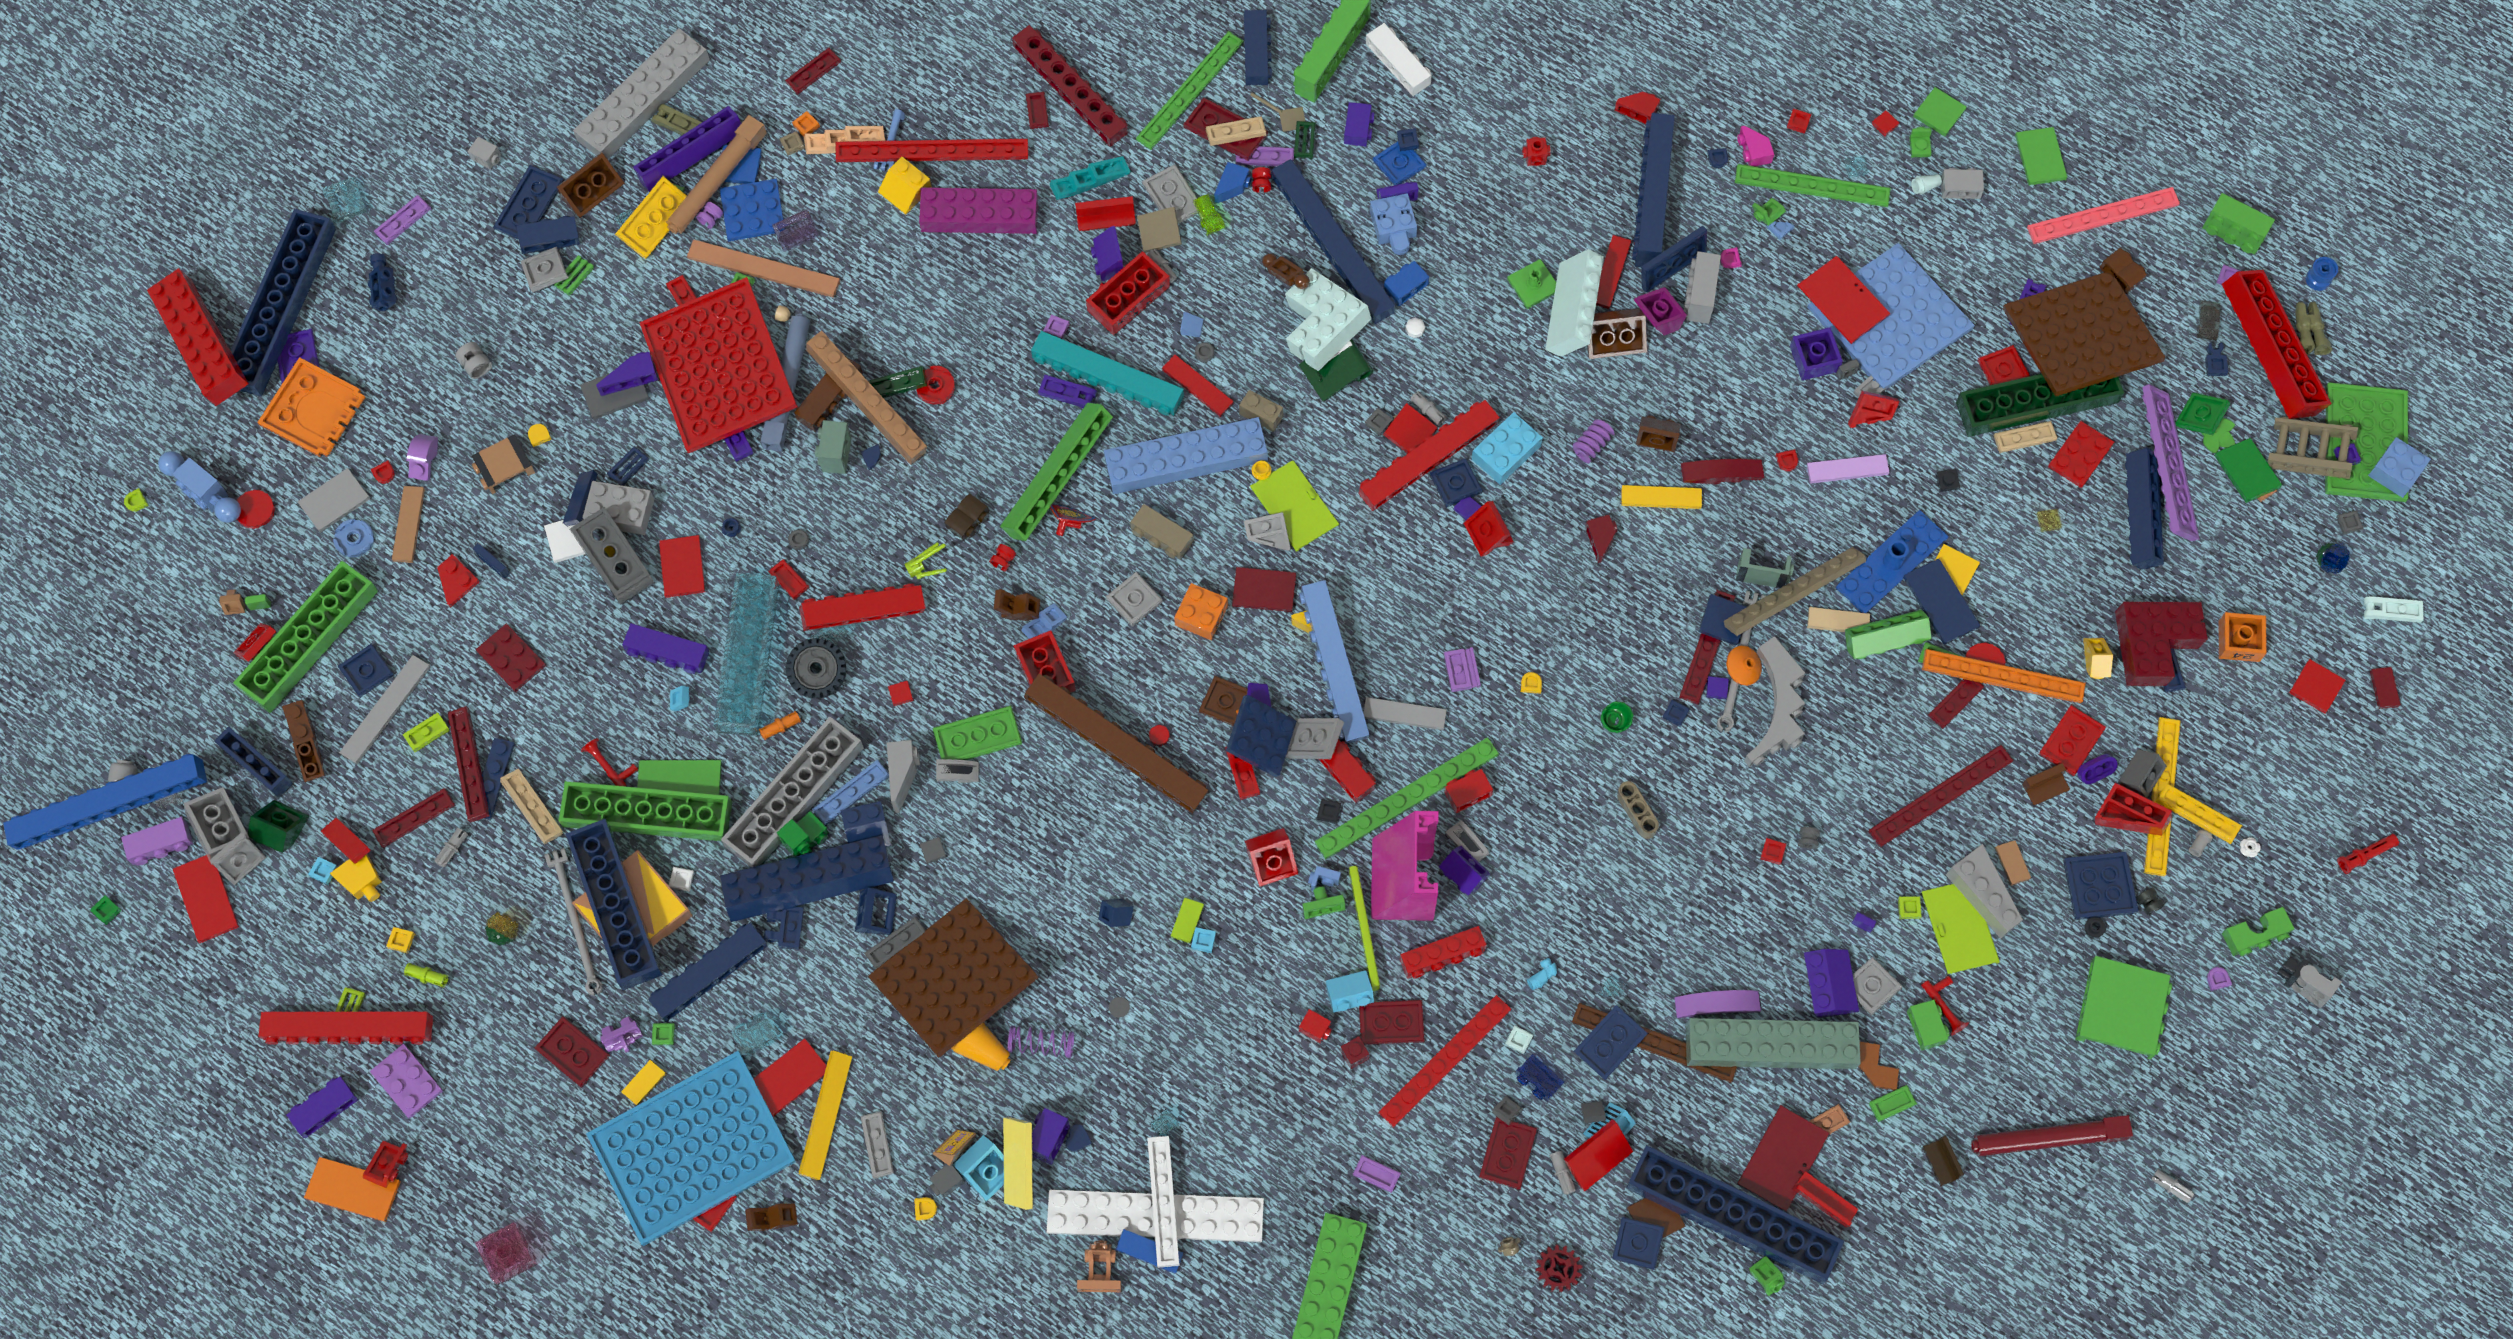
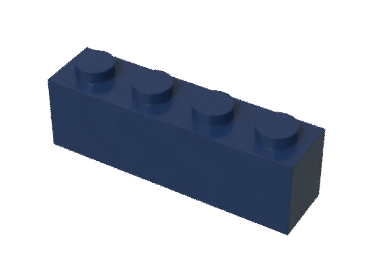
M1244 10L1246 86L1268 85V78H1272V67H1268V62H1272L1271 50L1267 48V45H1271V34H1267V29H1271V19L1267 17V10Z
M229 726L214 740L224 752L277 798H280L293 784L285 774Z

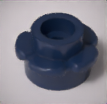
M728 518L723 522L721 530L724 535L735 537L737 533H740L741 525L738 520Z

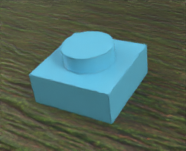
M680 686L670 691V710L679 711L688 707L690 700L689 687Z
M318 857L308 875L329 885L333 878L330 873L338 868V866Z
M1195 927L1191 949L1212 953L1216 931Z

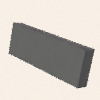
M914 917L864 954L874 968L877 969L897 952L925 933V929L918 919Z

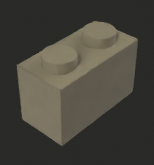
M1248 390L1239 405V415L1247 419L1259 417L1261 426L1274 432L1283 418V407Z

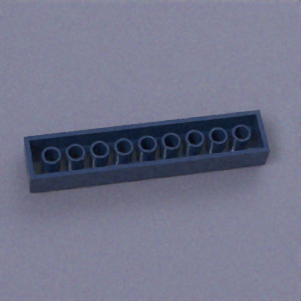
M294 208L230 350L248 382V385L239 391L260 397L263 396L278 362V357L283 351L288 335L294 326L336 231L330 218Z
M1647 1145L1626 1189L1821 1284L1828 1280L1844 1244V1240Z

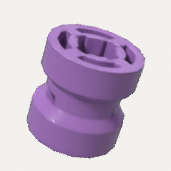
M707 202L704 206V211L699 212L696 218L702 225L708 222L707 228L712 229L716 219H720L723 215V211L714 203Z

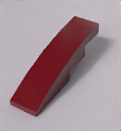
M1716 459L1681 463L1683 483L1715 485L1721 482L1736 483L1742 480L1757 481L1765 478L1762 459Z

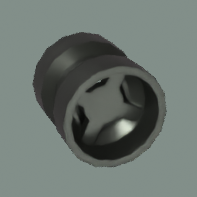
M2154 887L2136 897L2138 903L2144 906V912L2147 916L2151 915L2152 911H2158L2165 906L2163 901L2158 899Z

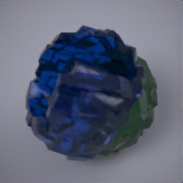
M2339 543L2322 545L2316 555L2317 563L2327 573H2341L2348 564L2350 551L2346 546Z

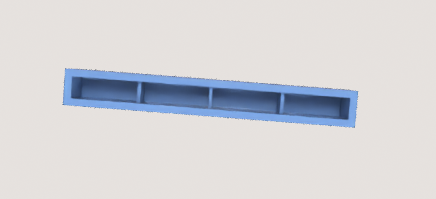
M1323 580L1301 587V592L1298 595L1301 605L1305 604L1307 612H1304L1306 623H1310L1312 628L1309 634L1312 643H1316L1317 646L1315 651L1317 662H1321L1323 670H1320L1323 682L1327 681L1329 688L1326 689L1328 701L1333 702L1332 716L1344 722L1339 739L1343 740L1346 744L1367 739L1369 737L1368 728L1326 581Z

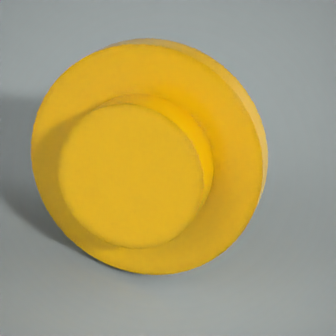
M1257 461L1252 466V475L1258 480L1267 479L1271 475L1270 464L1265 461Z

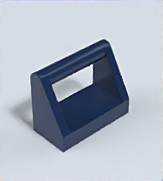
M869 887L860 891L855 932L890 935L893 930L897 894ZM875 897L888 899L884 928L871 925Z

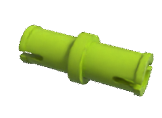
M408 963L404 969L405 976L419 979L424 984L431 983L444 988L448 982V975L432 971L430 967L423 968Z

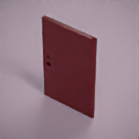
M1780 1105L1737 1185L1743 1186L1787 1212L1797 1194L1792 1188L1804 1171L1809 1172L1829 1132Z

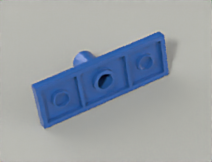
M1919 510L1868 556L1865 563L1856 567L1836 586V589L1860 612L1868 613L1904 580L1905 574L1914 571L1949 536Z

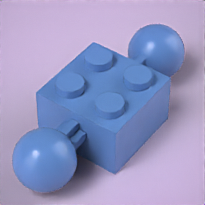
M168 451L160 456L158 461L160 471L167 476H174L177 480L175 484L181 489L182 493L189 499H194L195 503L202 510L207 508L211 512L214 511L216 517L225 523L238 519L241 513L240 504L235 499L228 497L229 495L220 483L191 458L184 461L182 455L175 451Z

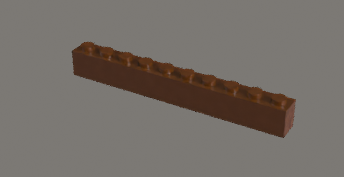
M1038 674L1025 692L1024 698L1192 814L1206 796L1208 789H1206V785L1198 779L1195 781L1190 778L1186 770L1174 767L1172 761L1167 757L1162 756L1161 758L1151 746L1147 744L1144 746L1138 742L1139 739L1135 735L1125 733L1121 730L1122 727L1114 721L1109 722L1100 711H1093L1087 707L1088 704L1084 700L1071 696V692L1068 689L1055 685L1054 680L1049 676Z

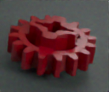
M1555 1245L1553 1251L1550 1247H1547V1254L1541 1252L1540 1257L1542 1260L1536 1261V1264L1540 1267L1535 1269V1273L1541 1274L1537 1280H1544L1543 1288L1548 1285L1551 1286L1550 1292L1558 1288L1559 1293H1562L1564 1287L1567 1291H1570V1284L1576 1286L1578 1282L1575 1278H1581L1582 1274L1577 1272L1583 1268L1582 1265H1577L1580 1257L1574 1258L1573 1254L1575 1251L1567 1252V1246L1559 1250V1246ZM1558 1255L1564 1256L1567 1259H1561L1558 1257ZM1547 1259H1549L1551 1265L1550 1268H1548L1545 1271L1544 1265ZM1556 1264L1559 1267H1564L1561 1274L1559 1271H1554ZM1573 1267V1274L1569 1279L1567 1271ZM1550 1279H1558L1560 1283L1553 1282Z

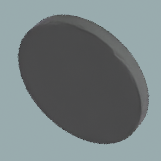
M1116 997L1109 1004V1011L1114 1017H1124L1130 1010L1129 1002L1123 997Z

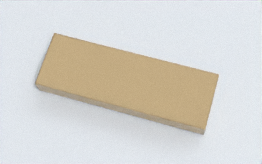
M1262 116L1207 126L1206 133L1210 146L1266 136V129Z
M2051 421L1994 433L1993 435L1999 453L2057 440Z
M1809 607L1807 628L1845 632V629L1870 623V614L1814 607Z

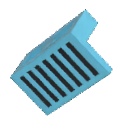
M1610 1102L1604 1109L1606 1121L1593 1122L1583 1134L1590 1138L1613 1119L1617 1122L1625 1136L1636 1122L1625 1109Z

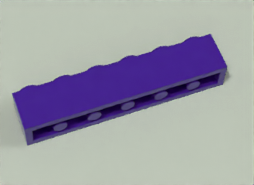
M727 106L633 166V169L641 184L650 192L663 176L667 180L674 178L682 171L731 141L736 136L735 131L742 123L731 107Z

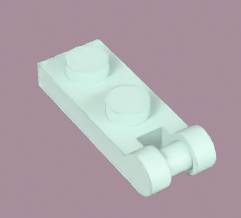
M2370 596L2364 598V605L2366 606L2364 611L2365 619L2418 623L2423 621V601ZM2374 606H2380V610H2375Z

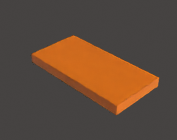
M319 1157L304 1198L386 1222L401 1181L397 1179L394 1182L390 1181L387 1188L363 1179V1173L365 1172L363 1169Z

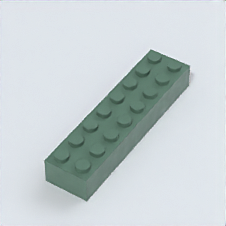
M1689 1018L1685 1024L1687 1066L1856 1069L1861 1064L1859 1022Z

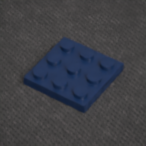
M1245 695L1243 696L1226 751L1274 777L1280 776L1297 721L1259 700Z
M2127 852L2070 857L2063 860L2075 920L2130 915L2139 912Z

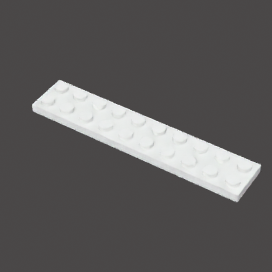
M1049 1190L1047 1234L1120 1237L1122 1230L1125 1229L1145 1238H1155L1152 1194ZM1174 1195L1177 1239L1262 1242L1264 1198Z

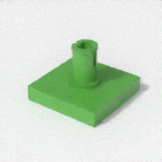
M1541 259L1507 276V280L1527 309L1555 294L1556 281Z

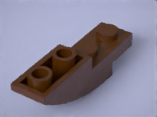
M299 700L282 706L294 742L293 747L304 782L324 777L325 771L321 753L304 701Z

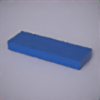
M1123 1229L1115 1250L1157 1267L1156 1242ZM1178 1251L1179 1264H1180L1181 1258H1182V1256H1183V1252ZM1178 1266L1160 1268L1175 1274Z

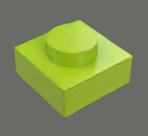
M1920 896L1898 898L1899 919H1920L1922 917Z

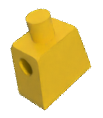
M368 854L356 864L348 859L330 873L356 899H360L365 895L369 902H373L380 896L375 887L382 881Z

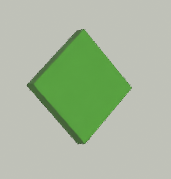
M1934 87L1913 117L1946 136L1964 113L1967 106Z

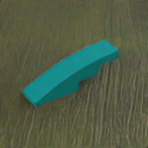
M1122 156L1090 163L1086 169L1070 172L1068 177L1051 180L1049 185L1056 200L1081 194L1130 174L1131 171Z

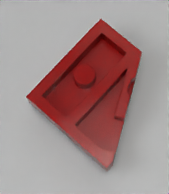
M1862 390L1848 425L1851 428H1855L1857 424H1873L1877 421L1891 420L1899 401L1897 398Z
M453 554L437 567L446 602L450 608L480 583Z

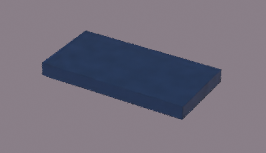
M529 165L494 224L493 229L519 240L516 225H520L523 222H540L558 193L556 187L564 179Z
M1701 226L1641 266V284L1645 293H1648L1690 265L1692 258L1696 259L1697 252L1707 253V229L1704 226Z
M1940 559L1934 560L1904 575L1905 582L1924 613L1929 617L1931 625L1944 645L1980 627V624Z

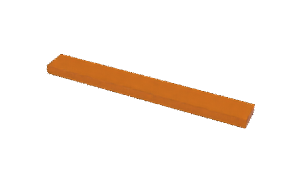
M1929 649L1924 651L1922 670L2060 700L2077 703L2083 702L2084 682Z

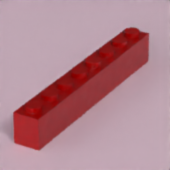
M1486 400L1481 403L1479 401L1474 403L1469 408L1470 411L1457 415L1454 418V422L1450 425L1448 423L1444 424L1434 436L1430 434L1423 440L1420 446L1417 447L1415 445L1407 451V455L1394 459L1391 463L1392 465L1387 469L1385 467L1381 468L1371 480L1369 478L1364 480L1360 484L1358 492L1360 497L1372 511L1376 510L1497 425L1500 417Z
M261 1012L258 1037L263 1039L266 1044L272 1045L278 1044L279 1041H286L287 1044L292 1045L299 1044V1041H307L308 1044L313 1045L320 1044V1041H327L328 1044L334 1045L340 1044L341 1041H348L349 1044L355 1045L361 1044V1041H369L370 1044L375 1045L382 1044V1041H390L391 1044L396 1045L403 1044V1041H411L412 1044L420 1045L424 1044V1041H431L433 1016L428 1012Z

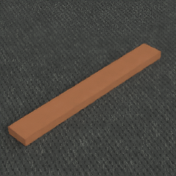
M694 239L687 254V258L690 260L833 298L840 283V279Z

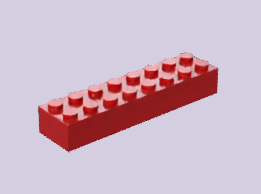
M180 268L147 289L203 396L215 406H218L248 385L244 374L193 281Z
M2264 270L2237 271L2221 285L2242 324L2243 330L2250 340L2251 346L2258 356L2259 362L2267 374L2268 380L2275 390L2276 396L2284 408V412L2289 419L2318 415L2332 403Z

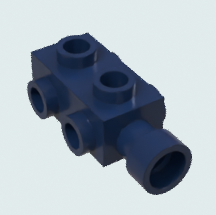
M375 253L370 256V265L373 267V271L369 273L368 287L371 292L369 303L372 308L378 311H386L396 303L395 278L393 277V268L385 267L386 256L381 253Z

